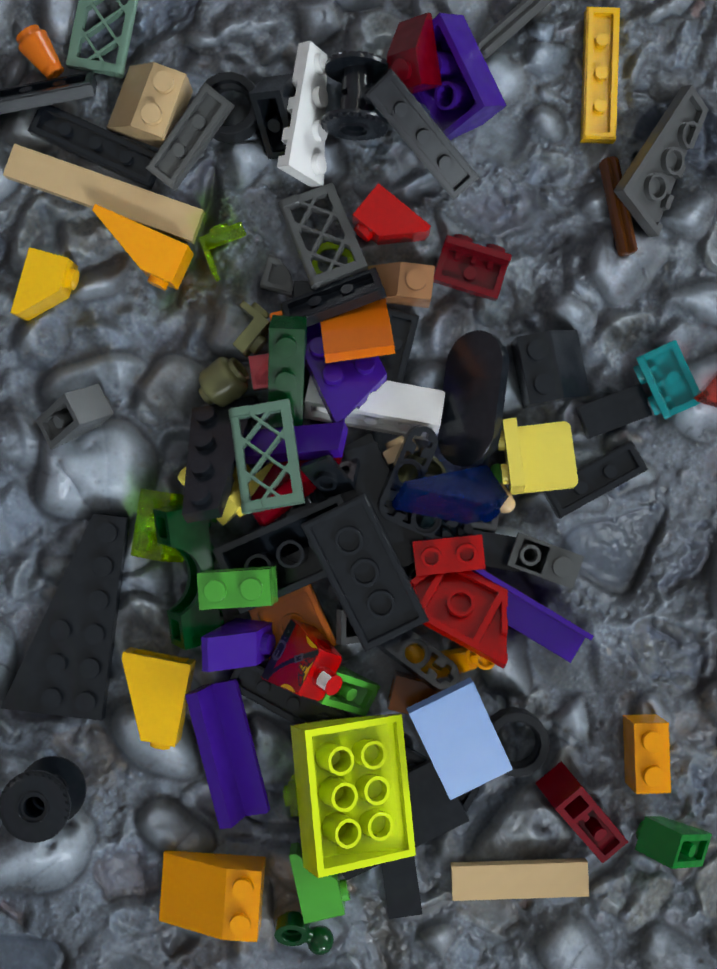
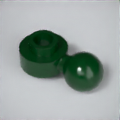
M288 911L276 919L274 936L283 945L299 946L307 943L312 953L324 955L331 950L334 944L333 933L328 927L318 925L312 929L309 928L310 923L304 924L302 914L297 911Z

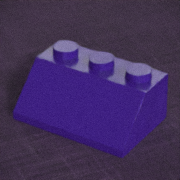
M439 13L432 21L442 86L412 95L447 138L452 140L483 125L507 105L464 15Z

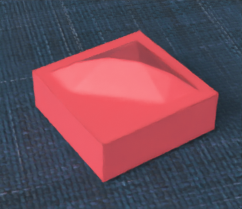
M269 353L248 356L253 390L268 389Z

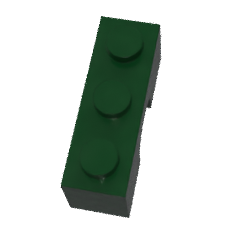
M272 315L269 325L268 402L289 398L294 426H302L305 402L304 373L307 317ZM281 413L271 414L268 417V424L271 427H283Z

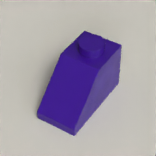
M235 618L202 636V671L214 672L257 666L271 657L276 644L272 631V622Z

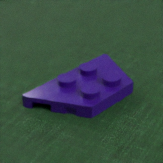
M320 322L307 327L305 365L332 423L345 422V418L355 408L359 409L367 401L370 393L377 391L387 381V372L379 356L325 363Z

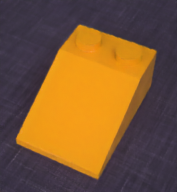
M165 850L163 853L159 921L220 940L257 942L262 920L266 857Z

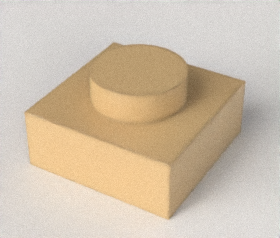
M403 435L385 444L387 450L382 452V456L387 466L394 463L404 440ZM406 451L404 457L410 455L411 453L409 451Z

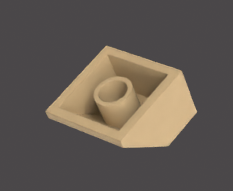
M155 62L129 66L107 129L160 148L187 109L193 89L187 74Z

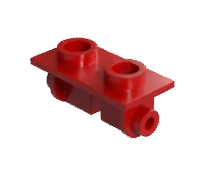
M482 534L412 541L416 576L486 569Z

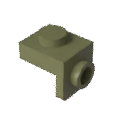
M243 300L239 306L252 321L234 341L233 346L243 356L248 358L251 353L256 355L266 344L267 338L265 336L269 332L270 325L267 318L270 314L256 302L250 306Z

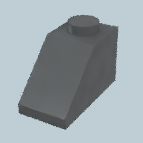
M96 384L64 393L36 421L52 450L99 427L114 413L109 399L104 395L100 385Z

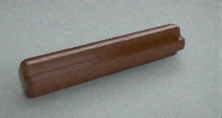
M616 156L607 157L601 160L599 169L615 244L620 257L634 254L638 248L630 212L614 193V189L622 178L620 163Z

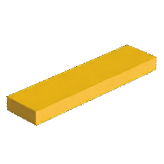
M586 7L584 12L580 143L613 144L616 141L620 8Z

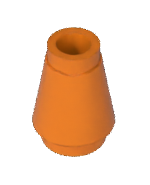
M34 24L24 28L17 35L18 50L45 75L47 80L57 78L64 72V68L46 30H41L38 25Z

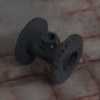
M343 51L342 53L333 54L332 57L328 58L325 63V72L331 79L342 83L341 92L343 96L340 101V109L329 111L321 117V126L325 132L334 137L353 141L374 140L387 133L388 121L383 116L373 112L376 107L364 94L388 71L389 64L385 58H381V56L374 53L361 51Z
M47 756L33 762L23 773L15 776L8 782L0 796V818L6 830L19 840L31 843L43 842L57 835L67 821L75 816L84 804L87 786L82 771L74 762L60 756Z

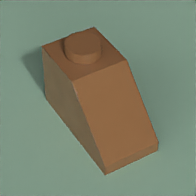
M394 262L368 266V270L376 267L387 296L385 297L387 304L429 308L434 280V265Z

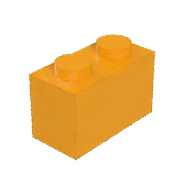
M657 714L623 715L625 783L636 794L671 793L669 722Z

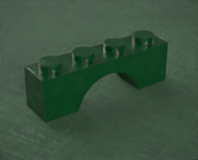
M183 503L155 508L153 509L157 543L172 547L178 551L187 566L188 580L185 591L181 598L172 607L167 609L171 643L184 650L201 646L202 636L224 625V617L220 609L199 610L197 573L214 570L213 562L216 559L213 552L214 546L210 541L209 529L211 527V519L187 523L182 516Z

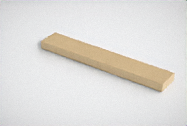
M15 143L3 172V176L9 180L92 209L94 204H97L155 231L192 244L195 243L205 215L203 209Z

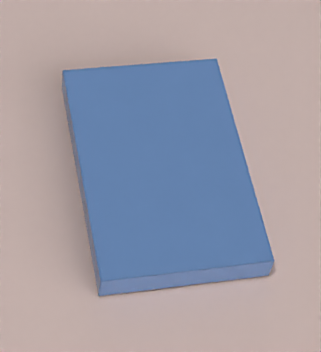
M470 677L406 708L450 800L513 770L474 682Z

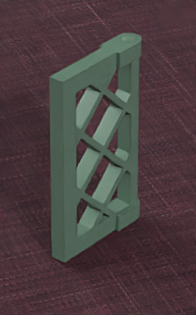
M78 0L66 66L69 69L91 71L106 76L124 78L139 0H128V3L125 5L120 0H116L120 8L105 19L96 8L97 5L105 0ZM93 9L101 21L85 32L88 13ZM125 14L122 33L119 37H116L109 25ZM106 27L114 40L97 51L90 38ZM85 41L88 42L95 52L87 59L80 58L82 43ZM119 46L116 63L105 62L102 57Z
M289 398L229 409L242 514L304 504L305 499ZM281 413L283 424L281 432L265 422L271 414ZM252 418L257 421L247 437L243 438L240 420ZM262 426L277 435L266 452L250 443ZM282 439L285 441L288 463L286 466L270 457ZM247 446L262 455L250 473L247 471L244 452ZM266 460L282 469L270 487L255 477ZM289 474L292 493L280 495L274 490L285 475ZM251 480L267 490L261 499L251 500L249 489Z

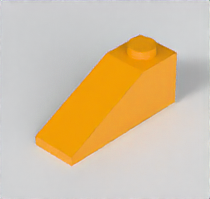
M94 204L93 212L138 267L149 277L147 282L162 290H166L168 286L178 290L194 256L189 245Z

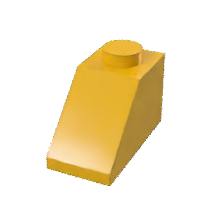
M29 247L10 313L22 320L29 321L69 299L71 290H75L79 282L78 266L67 257Z

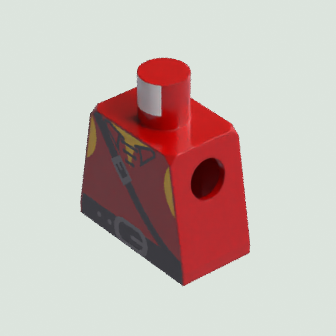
M291 618L261 678L299 696L320 701L325 693L332 696L342 686V678L336 674L342 662V655L316 627Z

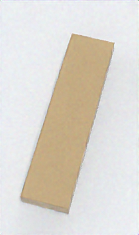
M586 858L450 862L452 901L589 897L588 861Z

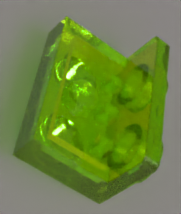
M140 489L131 556L160 562L184 561L180 553L174 548L157 543L153 509L183 503L184 495Z

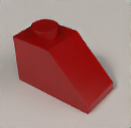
M379 183L352 214V224L355 226L353 228L355 233L366 242L372 240L377 245L425 241L431 229V225Z

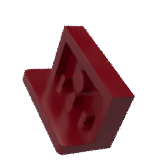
M446 235L433 283L497 301L512 255L505 253L506 250L503 247L495 244H486V247L475 244L473 239L466 235Z

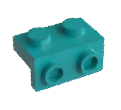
M676 340L636 357L638 365L633 366L641 385L648 383L653 395L647 398L655 415L662 413L663 418L668 419L677 413L705 402Z

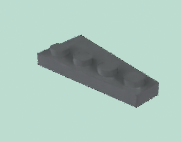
M693 85L680 88L614 189V193L648 237L659 236L663 225L659 222L664 210L670 209L674 199L671 191L676 179H681L685 171L686 165L684 164L687 150L694 148L709 110Z

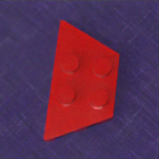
M473 571L416 576L410 580L429 618V621L423 625L499 667L505 668L508 661L507 589Z

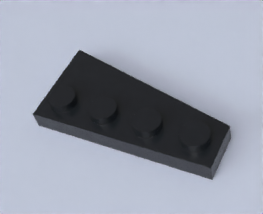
M257 396L236 400L225 407L213 404L192 408L182 516L187 523L222 517L235 481L232 475L236 467L228 410L240 406L260 404ZM252 418L240 420L243 438H246L253 428L251 424Z

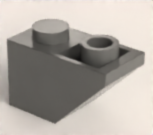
M518 532L506 565L573 589L584 556Z

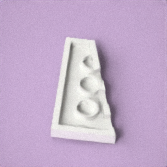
M306 41L298 44L292 78L296 93L295 96L290 97L288 100L287 111L291 114L290 127L283 128L281 141L286 145L285 155L278 156L277 168L311 188L324 186V174L327 170L325 140L328 133L322 129L321 117L326 113L329 101L326 90L327 74L325 72V63L328 58L327 54L313 42Z

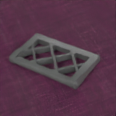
M333 182L299 195L289 196L278 202L311 289L316 290L368 270V265ZM328 198L333 209L332 212L317 207V202ZM303 208L306 212L301 222L297 223L291 211ZM312 212L328 218L322 231L305 226ZM333 220L339 223L344 235L343 240L327 234ZM302 232L318 237L311 251L306 250L301 238ZM323 240L339 245L333 260L317 254ZM345 248L350 250L354 259L353 262L347 264L338 262ZM313 259L329 265L328 270L316 275L312 265Z

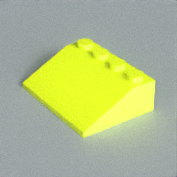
M402 714L330 719L290 725L303 868L317 878L415 856Z

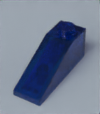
M484 465L405 481L392 502V506L395 510L470 524L478 521L489 522L495 519L500 514V508L509 496L489 467Z

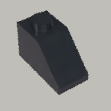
M293 74L264 77L249 93L268 159H278V156L285 155L286 145L281 140L283 128L290 127L291 114L287 111L289 98L295 96L296 88L292 83Z

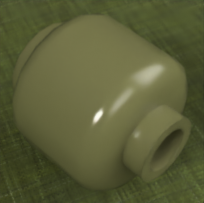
M219 357L200 372L198 379L201 387L198 389V392L209 405L215 403L219 407H225L247 392V380L250 377L245 367L237 359Z

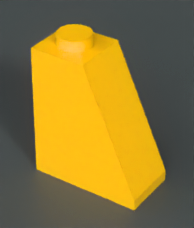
M130 647L123 651L121 659L140 740L150 742V747L168 750L170 746L175 747L182 737L188 706L185 694L191 690L196 659Z

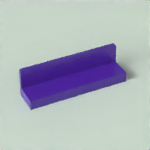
M483 569L472 570L508 590V626L566 661L572 662L585 638L593 639L594 636L487 571Z
M232 679L206 684L185 694L219 829L232 828L245 816L268 813L270 805L238 681Z

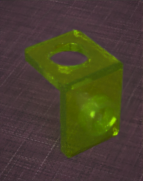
M242 222L230 226L228 224L217 225L210 229L209 234L198 237L210 271L216 281L221 280L210 249L246 236L247 234Z

